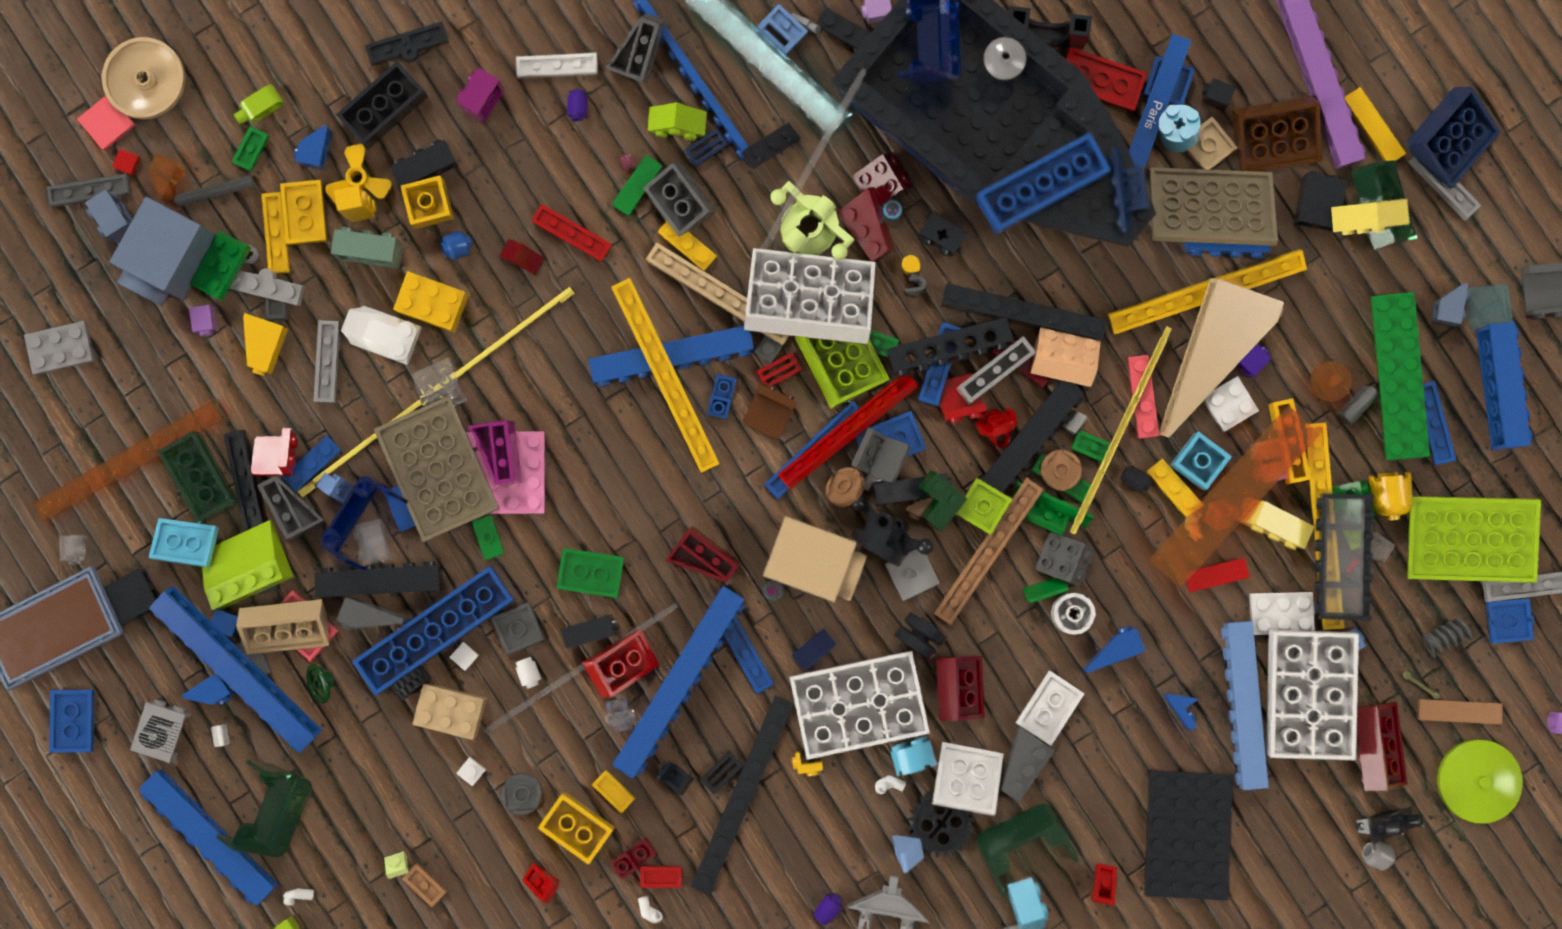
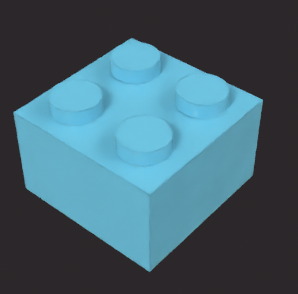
M1196 432L1169 466L1203 491L1209 488L1232 456L1202 433Z
M1032 878L1008 885V896L1019 929H1042L1046 927V920H1048L1045 903H1040L1041 891L1038 883H1033Z

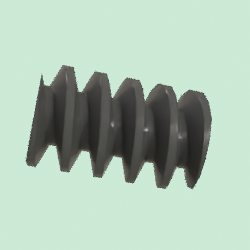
M1455 618L1452 622H1447L1445 626L1441 625L1438 629H1432L1431 633H1424L1423 640L1427 651L1432 657L1436 658L1435 651L1442 655L1444 654L1443 647L1450 651V644L1456 648L1458 647L1457 640L1464 644L1466 643L1465 636L1470 641L1473 639V636L1468 626L1461 619Z

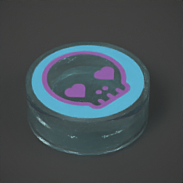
M888 200L882 208L884 218L889 221L898 220L903 212L902 205L897 200Z

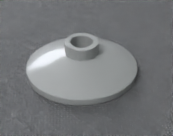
M1011 38L994 40L988 45L984 53V64L987 71L995 78L1002 80L1012 79L1019 75L1026 63L1024 48L1019 42ZM1002 54H1008L1009 59L1004 60L1002 58Z

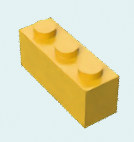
M359 186L334 190L337 211L350 222L375 218L374 212L377 211L376 202Z

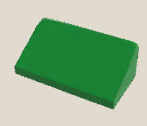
M1056 577L1023 588L1027 603L1046 599L1069 590L1065 581Z

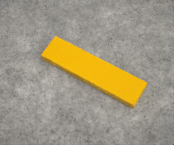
M1361 87L1345 96L1346 106L1350 107L1353 117L1387 166L1406 154Z
M281 192L261 194L268 269L276 274L290 273L288 245L285 244Z

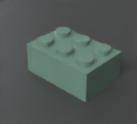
M341 227V230L334 229L331 254L341 261L400 269L404 245L390 233H382V236L375 235L373 231L362 230L359 233L354 232L352 228Z

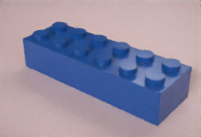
M1089 133L979 192L975 199L995 235L1103 178L1111 169L1092 135Z
M1515 322L1489 324L1476 329L1491 451L1530 446L1533 436L1528 425L1530 413L1526 409L1525 402L1527 391L1523 387L1524 370L1520 365L1522 353L1517 342L1519 337L1518 328L1515 327Z

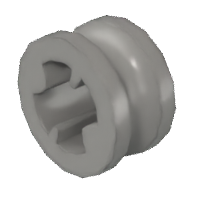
M248 245L252 247L250 252L253 253V256H249L250 259L246 257L244 263L253 264L257 261L259 254L256 248Z

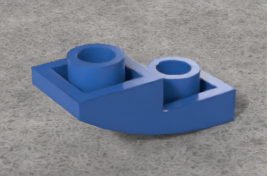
M717 373L707 415L727 419L737 378Z
M395 486L385 490L387 502L400 532L414 527L415 523L399 487Z

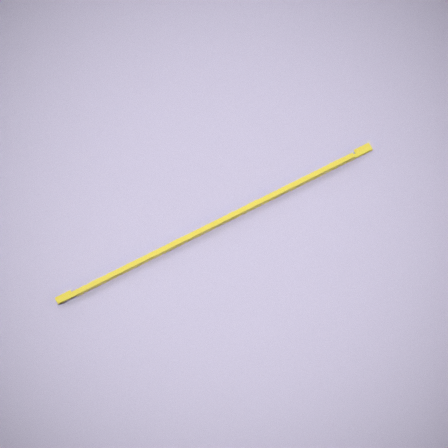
M570 287L393 420L415 411L555 306L558 301L563 303L575 294ZM376 433L300 489L298 493L303 498L316 488L315 485L320 481L324 473L331 474L377 439Z

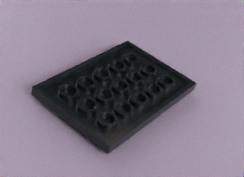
M1149 770L1144 896L1229 901L1232 774Z

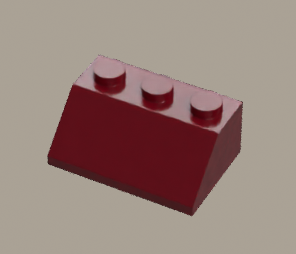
M982 656L936 658L939 721H963L985 718Z

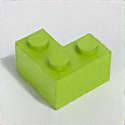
M677 102L653 106L649 109L648 131L656 133L655 136L660 138H667L668 135H683L684 139L696 140V137L705 136L707 112Z

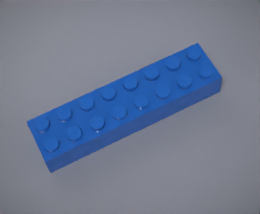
M489 566L352 662L374 695H380L410 671L431 660L516 601V599L495 568Z

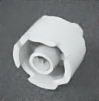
M1078 593L1063 594L1056 599L1051 607V618L1054 625L1060 631L1068 634H1081L1087 631L1096 615L1091 600ZM1071 608L1073 610H1077V614H1075V619H1073V617H1069Z

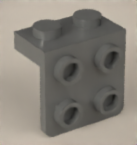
M868 428L851 465L866 474L894 483L910 451V446Z
M1051 532L1047 536L1036 565V570L1080 587V584L1085 580L1087 566L1093 559L1094 549L1084 543Z

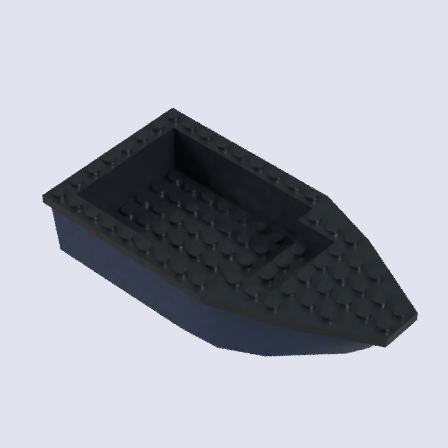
M899 0L830 82L839 90L843 100L952 189L978 206L979 204L975 198L979 192L1090 133L1110 167V172L1103 178L1023 220V222L1129 247L1157 214L1149 197L1150 208L1130 212L1132 233L1127 234L1119 228L1118 217H1120V212L1115 204L1117 190L1112 182L1114 167L1111 166L1109 155L1112 154L1111 148L1116 147L1121 150L1124 169L1135 167V164L1118 127L1084 74L994 0ZM1011 38L1019 42L1024 48L1026 54L1025 66L1021 73L1012 79L1002 80L995 78L985 67V50L996 39ZM1004 53L1002 54V58L1004 60H1008L1009 55Z

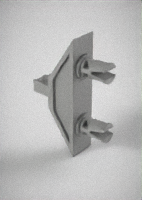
M893 875L889 877L888 886L883 885L882 890L847 904V908L861 912L857 929H862L865 921L866 929H871L872 917L875 913L899 917L902 919L900 929H913L914 922L929 923V920L901 894L902 888H897L899 878Z

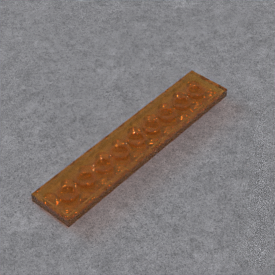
M1287 406L1149 558V561L1175 585L1181 588L1320 433L1292 408Z

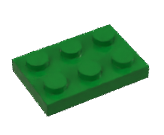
M218 231L190 284L223 301L252 247Z
M563 548L556 589L618 598L625 557Z

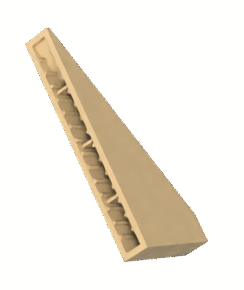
M1210 279L1159 430V435L1170 437L1266 335L1282 316L1283 301L1220 279Z

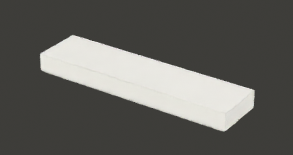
M597 53L516 57L517 78L598 75Z

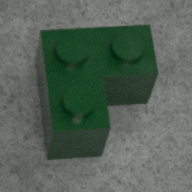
M931 470L918 485L923 492L933 499L920 516L935 529L942 531L967 501V498L942 476Z

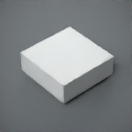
M462 642L449 658L466 671L478 658L479 654L465 642Z

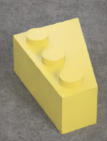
M1407 199L1331 207L1333 232L1342 231V235L1355 234V230H1357V234L1370 233L1371 228L1372 232L1385 231V227L1409 224Z

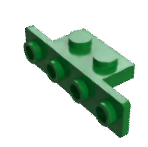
M1021 482L1017 483L1012 492V495H1015L1019 487L1022 485ZM1042 492L1024 519L1062 536L1068 520L1075 522L1074 520L1080 509L1066 501L1052 497L1046 492ZM1086 512L1080 526L1086 528L1094 515Z

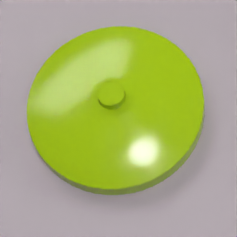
M1474 739L1459 743L1444 756L1438 769L1437 786L1443 803L1453 814L1469 822L1485 824L1504 818L1514 809L1522 793L1523 778L1518 762L1506 748L1495 742Z

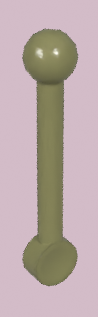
M1404 671L1402 673L1403 679H1409L1432 695L1434 700L1440 698L1438 692H1433L1414 679L1410 672Z

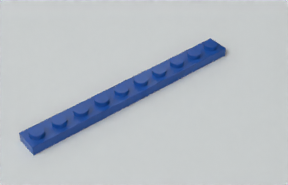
M635 0L633 2L639 13L642 11L644 14L648 13L658 17L647 0ZM664 26L660 44L667 46L669 57L673 62H678L680 73L684 78L688 77L692 82L690 84L691 89L696 95L698 93L703 98L701 103L707 111H712L714 122L719 128L722 126L726 131L724 134L725 138L730 144H735L737 147L735 151L743 161L745 157L742 155V152L748 148V145Z

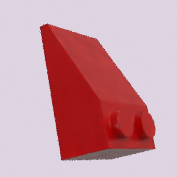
M641 629L596 652L582 662L601 698H612L660 665Z

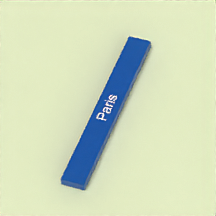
M1174 34L1171 36L1129 149L1135 167L1142 165L1145 168L1159 130L1160 116L1167 109L1192 40Z

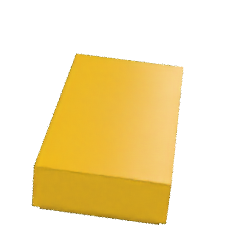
M607 769L592 784L620 813L636 799Z

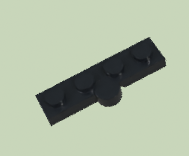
M441 21L366 44L365 47L370 64L375 66L403 57L408 62H414L418 59L420 51L449 43L444 23Z

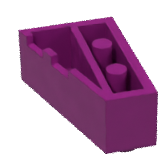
M504 420L468 426L476 440L478 449L482 453L485 460L484 463L494 484L509 485L522 483L515 421Z

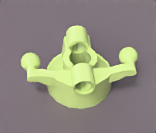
M789 181L781 189L772 191L770 198L776 205H781L786 201L787 192L796 199V203L789 207L782 217L780 228L782 242L791 252L820 256L831 248L837 236L844 242L833 246L832 255L839 260L847 256V248L854 242V238L838 226L839 221L835 211L837 207L830 199L824 195L822 197L804 195ZM813 216L820 222L817 229L806 237L798 230L800 222L804 218Z

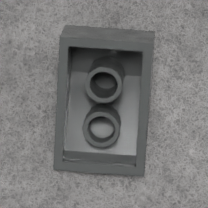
M345 597L336 621L341 622V627L357 630L363 627L408 623L412 619L356 597Z

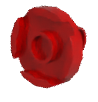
M998 408L988 410L982 413L983 416L979 417V421H976L978 432L984 436H989L991 442L998 448H1004L1010 443V431L1015 428L1018 422L1016 413L1010 408H1005L1006 411H999ZM1005 434L1001 442L996 441L997 436Z

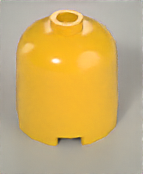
M1398 472L1379 473L1378 478H1375L1374 475L1368 476L1370 493L1374 495L1372 504L1376 514L1387 516V520H1399L1400 515L1407 514L1411 510L1413 505L1411 472H1405V476L1399 475Z

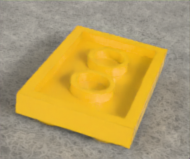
M322 180L280 184L285 244L294 245L328 241Z

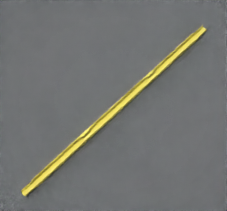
M1166 326L1162 337L1159 339L1070 530L1072 534H1076L1080 523L1083 521L1172 329Z

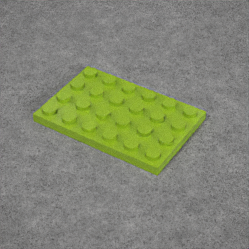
M1412 497L1413 505L1409 511L1408 579L1537 582L1540 499Z

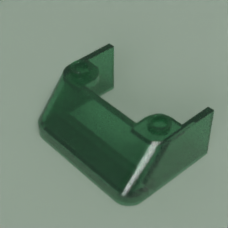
M247 759L246 764L260 772L259 779L263 784L269 786L254 824H242L238 828L235 837L217 834L216 839L234 851L281 857L288 850L311 792L312 783L307 778L278 766Z
M1045 803L1037 804L983 830L976 838L977 846L1003 897H1006L1007 894L998 876L1006 873L1009 869L1010 862L1006 853L1041 836H1044L1046 842L1052 847L1065 845L1070 858L1075 863L1079 861L1054 811Z

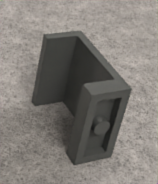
M1562 263L1528 265L1521 268L1525 317L1533 316L1534 320L1545 319L1546 315L1562 318Z

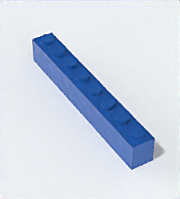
M744 326L662 343L673 367H679V370L689 369L692 364L699 363V366L711 364V360L719 359V362L727 361L734 355H739V357L750 356L751 352L754 351L751 332L744 330ZM641 348L588 359L593 383L599 385V387L609 386L612 381L617 380L619 383L631 381V377L639 376V379L651 377L650 373H653Z
M163 769L155 771L139 788L143 799L149 803L152 802L157 807L156 811L162 817H167L171 821V826L176 831H181L186 836V841L190 845L196 846L201 851V856L207 861L210 860L215 865L216 871L221 875H225L230 880L229 883L236 890L240 889L245 894L244 898L247 902L257 906L279 886Z

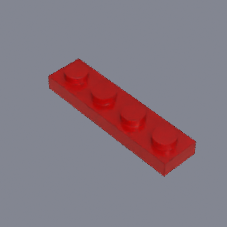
M543 204L540 205L531 220L535 225L600 262H603L612 247V244Z

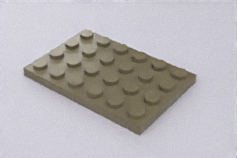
M1150 167V200L1157 213L1151 220L1152 241L1277 245L1278 234L1272 172Z
M447 396L374 429L422 542L431 540L500 509L451 396Z

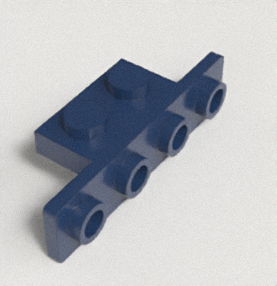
M1115 147L1111 148L1112 154L1109 155L1111 166L1114 167L1112 182L1117 190L1115 204L1120 212L1118 225L1123 232L1128 234L1132 233L1130 212L1150 208L1145 168L1141 165L1124 169L1121 150Z

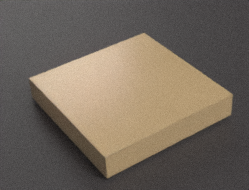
M1212 116L1200 126V138L1193 148L1187 149L1186 152L1200 169L1210 170L1238 147Z

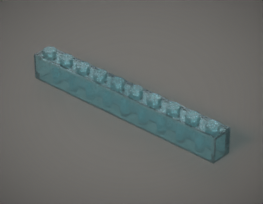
M684 0L690 10L702 16L701 19L704 23L711 25L717 30L718 36L727 39L736 52H741L750 65L756 66L761 71L760 74L765 79L771 80L775 84V88L779 92L785 93L794 106L800 107L808 119L819 124L822 132L830 136L836 134L852 114L728 0Z

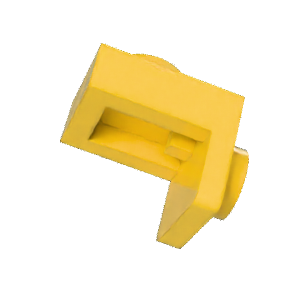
M799 751L795 752L796 757H792L793 769H798V774L807 773V776L819 775V771H823L822 760L801 763Z

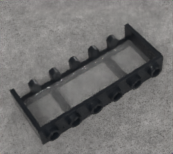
M1320 493V498H1316V510H1320V518H1316V531H1319V539L1315 540V551L1319 552V560H1315V572H1318V581L1314 583V591L1318 593V601L1314 602V614H1318L1319 619L1372 621V616L1370 615V603H1372V595L1370 594V582H1372L1370 565L1373 560V554L1371 553V541H1373L1371 520H1373L1374 516L1372 511L1373 494Z

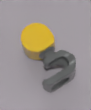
M908 255L902 261V272L910 276L909 282L918 283L919 287L905 288L903 293L906 296L921 294L925 290L926 280L922 276H917L920 271L919 259L914 255Z

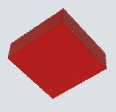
M119 149L112 168L133 176L141 157Z

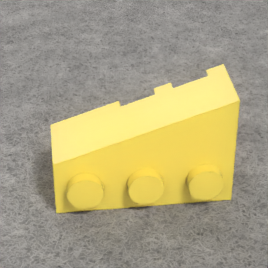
M1249 498L1243 499L1235 521L1251 527L1252 530L1258 533L1268 535L1269 539L1284 542V546L1292 550H1296V547L1305 549L1315 527L1266 501Z

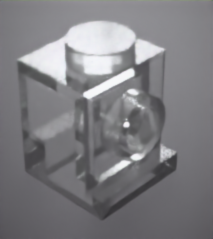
M87 535L59 536L60 561H68V565L81 564V560H84L86 554V546L83 540H87Z

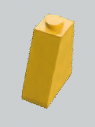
M244 313L247 366L253 368V373L262 376L265 373L272 375L288 328Z

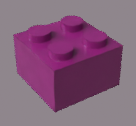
M478 67L468 77L469 83L465 89L462 88L459 91L457 103L463 112L484 124L505 89L499 79Z

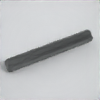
M251 175L177 194L174 196V201L178 207L251 188L254 186V180Z

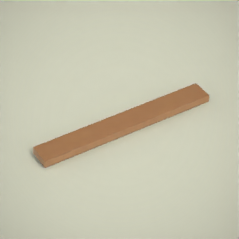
M1026 477L991 535L987 534L935 610L934 615L949 625L953 623L1044 489Z

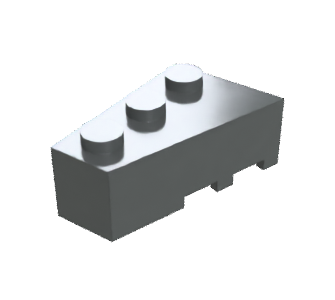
M277 476L257 485L288 542L326 523L324 519Z

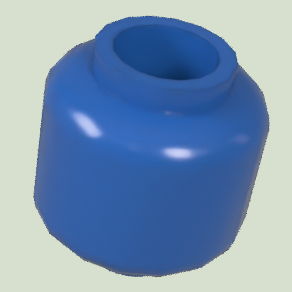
M457 231L444 236L440 246L444 256L454 261L470 254L472 242L469 235L465 236L461 231Z

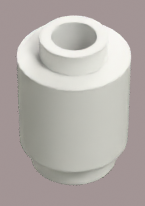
M531 657L515 662L517 666L515 669L522 686L526 685L527 689L539 685L538 680H541V676L535 661H532Z

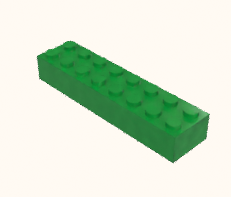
M1415 292L1371 296L1370 306L1385 461L1430 457Z

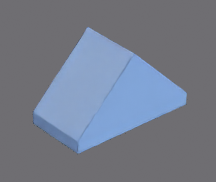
M898 835L892 836L897 859L903 871L908 872L924 858L921 839Z

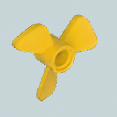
M362 144L347 147L345 149V156L351 168L346 172V180L328 184L325 188L326 193L335 204L334 190L359 186L362 190L367 188L378 199L385 198L392 188V182L388 179L370 178L368 173L362 169L365 156V147ZM362 174V180L354 183V177Z

